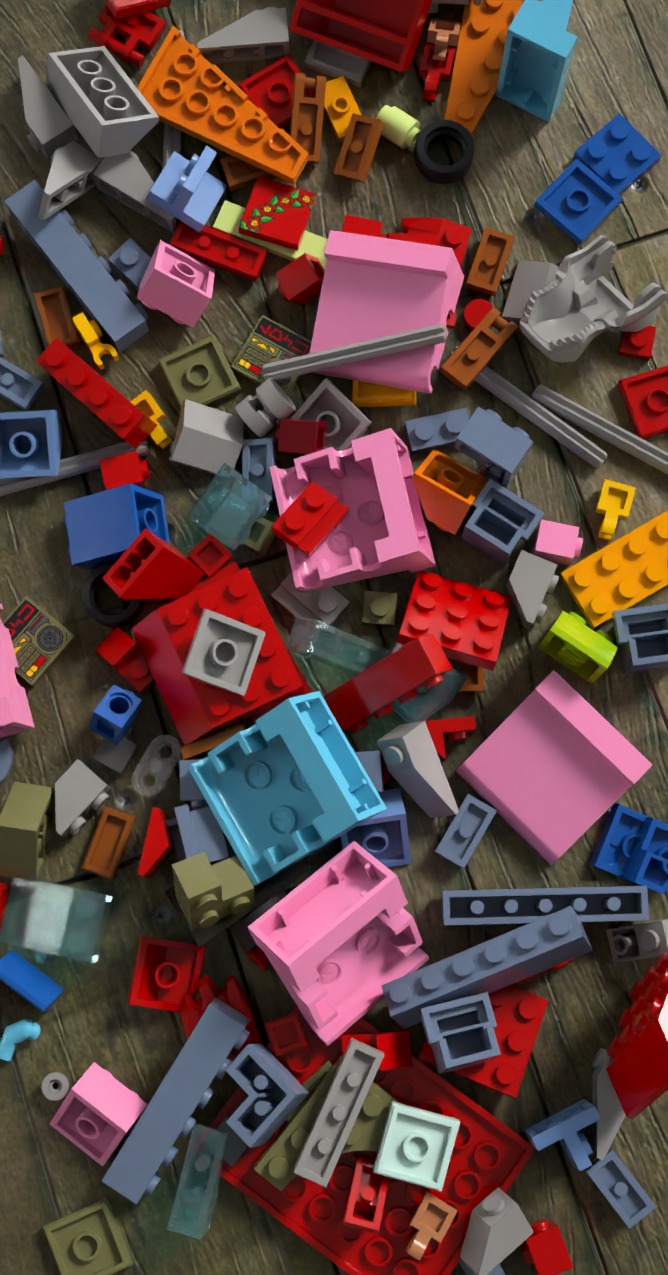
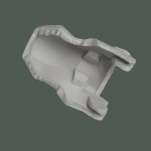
M604 235L598 236L584 249L567 255L556 272V279L546 287L533 291L526 304L519 323V329L538 350L555 362H575L589 343L607 330L637 332L653 324L659 306L668 298V293L663 291L657 283L652 282L642 290L633 305L605 279L604 276L614 266L611 258L617 250V246Z

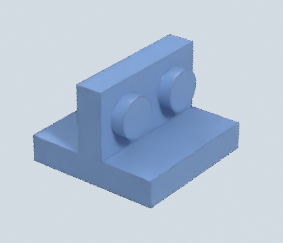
M206 146L200 157L194 153L189 161L174 151L146 199L200 233L227 187L225 183L206 172L217 152Z
M583 1099L525 1128L524 1131L529 1142L537 1151L560 1141L570 1163L577 1170L582 1171L592 1166L588 1155L592 1154L593 1151L585 1135L581 1134L579 1130L601 1118L595 1106Z

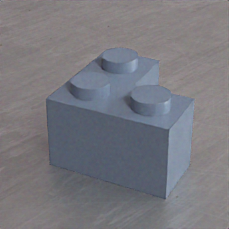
M478 407L458 435L454 448L481 464L479 474L492 479L507 489L525 463L533 441L529 439V435L524 430L518 427L511 428L503 423L502 418L496 412L489 409L483 410Z
M248 1044L225 1070L249 1095L226 1123L250 1148L264 1145L309 1092L263 1044Z

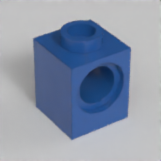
M113 685L93 711L90 730L118 745L138 718L142 700L133 692ZM113 711H119V712H121V713H123V714H117V713H114Z

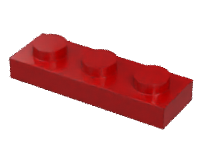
M182 221L179 222L170 242V246L195 259L257 282L268 257L267 249L204 226L199 233Z

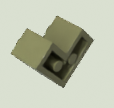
M14 782L10 793L4 794L0 814V876L37 881L45 860V833L53 815L54 787Z
M203 851L172 864L176 899L192 931L200 927H211L219 919L232 913L241 914L248 910L251 905L255 904L254 886L237 855L211 865Z

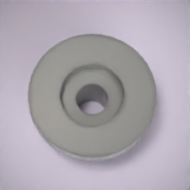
M50 1073L42 1081V1092L49 1100H60L69 1091V1081L62 1073ZM55 1083L59 1084V1088L55 1087Z

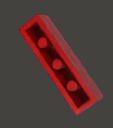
M57 337L36 360L43 369L135 449L143 443L157 426Z
M432 633L417 637L326 694L323 698L343 732L350 730L351 734H355L369 726L367 720L375 717L378 720L394 711L392 705L400 702L403 705L419 696L417 690L423 686L428 690L444 681L442 675L453 668L436 636Z

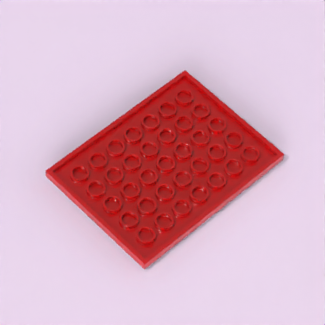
M296 1005L291 1014L298 1013L308 1046L275 1057L271 1042L266 1048L302 1084L325 1062L329 1060L334 1065L340 1056H343L341 1035L377 1033L381 1031L361 1017L327 1046L314 1033ZM411 1055L412 1066L383 1071L378 1070L373 1081L399 1103L459 1119L460 1125L442 1192L389 1177L378 1234L343 1225L344 1211L350 1193L357 1158L375 1162L377 1152L351 1151L341 1153L327 1187L297 1175L280 1191L256 1172L254 1165L286 1126L287 1120L283 1122L264 1145L252 1148L247 1146L233 1167L205 1145L227 1115L231 1117L249 1096L240 1085L191 1153L349 1275H450L461 1259L460 1254L472 1210L498 1187L506 1193L536 1148ZM427 1191L457 1209V1213L442 1242L440 1243L431 1238L421 1259L418 1260L406 1251L411 1238L418 1230L411 1226L409 1222Z

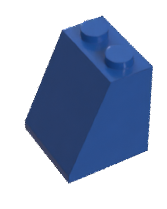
M129 483L64 502V522L69 538L68 554L74 566L96 569L104 564L116 563L145 528L170 544L164 496Z

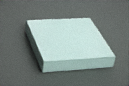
M391 1101L373 1172L442 1192L460 1125L459 1119Z

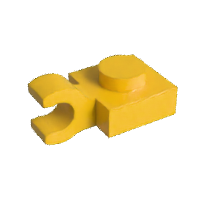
M83 312L72 318L78 333L93 355L95 364L99 369H104L101 357L104 354H110L115 362L119 360L116 349L112 345L100 342L99 338L103 334L94 319L88 321Z
M145 390L134 398L131 403L157 424L150 435L158 446L160 445L162 449H165L173 442L160 425V422L167 417L151 394Z
M607 479L604 480L595 510L596 513L604 515L598 538L610 541L614 535L617 520H627L636 490L635 487Z

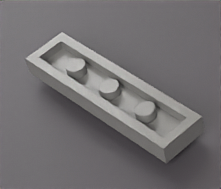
M351 1038L294 1166L293 1171L295 1174L327 1187L385 1055L384 1052Z

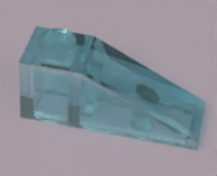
M300 618L295 619L286 650L356 675L393 653L319 620Z
M196 1123L193 1125L167 1230L200 1240L209 1230L219 1191L228 1138L227 1132Z

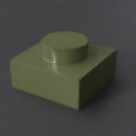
M249 512L235 540L266 555L275 537V534L272 533V525L274 523Z
M365 591L362 625L394 627L397 593Z

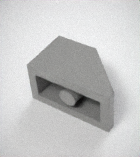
M499 1187L472 1210L460 1254L462 1261L476 1275H487L534 1233L518 1204Z

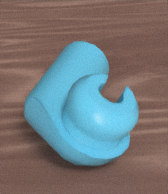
M22 1019L7 1026L0 1040V1059L11 1061L17 1043L26 1039L30 1041L36 1040L40 1035V1025L32 1022L31 1019Z

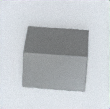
M519 260L502 318L519 324L532 292L546 287L555 280L559 267L550 262Z
M328 378L323 380L291 417L293 419L326 421L325 449L333 447L337 451L352 448L351 441L361 438L372 423Z
M187 399L183 400L170 461L230 479L243 446V419Z
M203 609L182 674L207 685L245 696L266 632L211 610Z

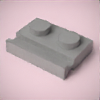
M292 572L284 579L277 590L271 594V598L318 639L322 637L323 633L331 627L350 605V602L332 586L312 591L296 589Z

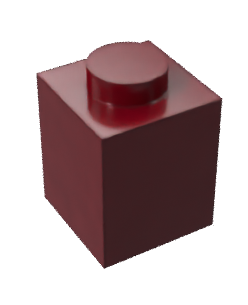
M293 418L280 419V425L276 427L275 431L278 451L311 454L324 450L327 422Z

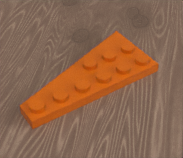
M469 0L468 5L464 7L445 120L460 123L469 130L471 136H473L496 95L507 31L524 0H481L480 6L474 5L473 0Z
M172 26L137 86V89L159 116V121L295 185L309 160L308 152L283 129H279L268 118V115L260 107L257 108L232 80L215 64L212 65L201 55L200 50L194 44L188 43L181 36V32L175 26Z

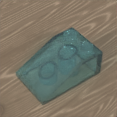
M14 878L0 933V942L85 962H97L112 896L40 880L30 881Z

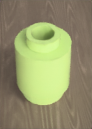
M385 105L379 111L376 119H380L384 123L381 132L382 136L402 149L415 145L421 132L419 121L396 106L390 107Z

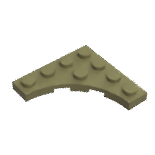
M342 1055L254 1165V1170L280 1191L298 1175L293 1171L294 1166L343 1058ZM374 1081L371 1084L342 1153L351 1151L378 1152L391 1101H398Z

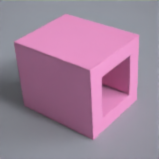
M541 519L537 527L532 554L550 562L570 565L574 557L580 556L583 538H578L579 527Z

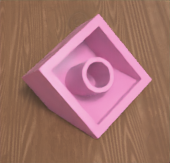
M160 240L140 283L137 299L141 300L150 309H158L166 313L175 322L194 328L212 298L215 269Z
M94 1062L72 1087L51 1120L50 1125L97 1163L104 1166L148 1104L137 1093L129 1090L115 1079L109 1071L101 1068Z

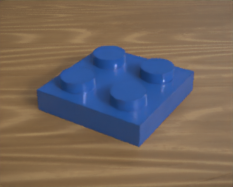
M619 113L575 151L573 157L578 159L615 192L621 195L656 165L662 155Z
M576 159L535 201L534 207L577 244L581 245L621 204L623 198Z

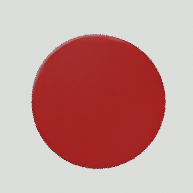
M483 299L469 302L465 307L463 315L465 326L473 331L490 310L494 308L492 304Z

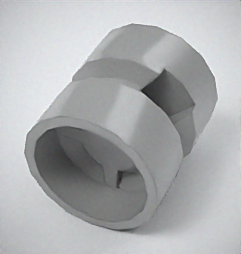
M270 377L256 388L255 396L248 395L235 406L243 421L260 438H263L275 428V420L285 419L296 410L289 396Z

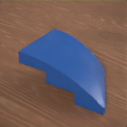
M614 803L589 864L638 885L647 886L648 889L660 894L665 893L668 890V824Z

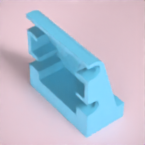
M524 0L507 31L495 96L547 122H550L561 102L578 38L566 31L573 0Z
M319 691L288 698L255 721L256 725L236 733L208 752V757L187 766L253 886L271 878L387 809Z

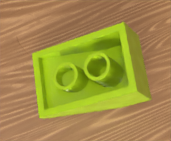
M562 611L538 646V649L592 684L608 669L618 647L613 644V638L601 630L595 632L585 625L586 621L574 612L568 614Z

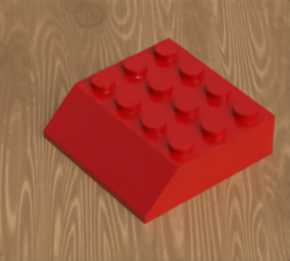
M297 0L289 30L394 70L405 72L410 70L432 0Z
M248 567L156 609L131 628L184 746L213 735L305 691ZM203 609L211 610L266 632L245 696L207 685L182 674Z
M666 953L661 955L655 968L649 967L642 981L638 979L635 982L629 995L633 999L631 1007H627L624 1010L618 1026L622 1027L619 1037H614L607 1051V1055L611 1058L606 1070L626 1117L631 1120L668 1090V954Z

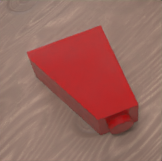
M145 528L102 579L124 600L165 599L186 596L205 573L187 555Z

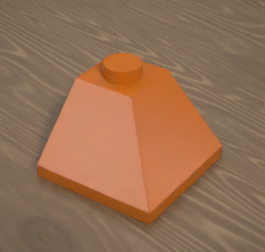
M435 448L412 476L426 518L435 523L439 529L454 535L467 519L472 510V504L489 480Z

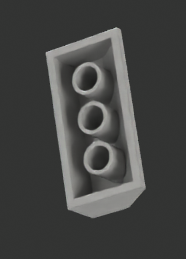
M105 46L48 53L46 87L98 158L127 154L158 123L159 116Z

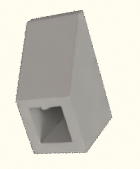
M521 550L506 588L512 597V602L523 627L530 630L534 622L540 624L547 605L542 604L546 592L549 594L553 593L559 576L554 575L557 564Z
M79 759L55 783L56 832L64 837H67L69 834L76 835L87 823L84 819L92 809L95 811L99 810L110 797L107 793L111 787Z
M668 918L606 930L613 963L659 957L663 953L668 954Z

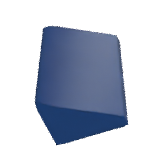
M15 951L8 952L0 960V980L41 1012L50 1010L63 993V988Z

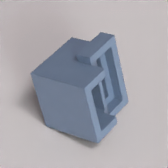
M489 479L472 504L471 508L475 511L465 525L461 539L504 566L521 540L527 542L545 513L492 479Z
M668 603L614 611L612 617L624 674L668 668Z
M188 804L174 808L176 818L168 819L166 822L171 831L178 862L203 851L211 865L232 857L228 839L209 806L191 811V807Z
M488 992L419 1010L428 1045L432 1047L439 1074L489 1062L501 1055L494 1032L497 1023Z

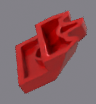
M402 218L401 228L406 233L387 234L388 239L450 247L453 249L461 268L472 228L444 218Z
M206 974L198 982L201 998L195 999L191 995H183L180 1015L187 1040L209 1004L216 997L250 1019L245 1027L250 1032L249 1036L240 1050L233 1047L227 1059L233 1062L248 1044H263L245 991L233 975L226 979L225 988L219 989Z

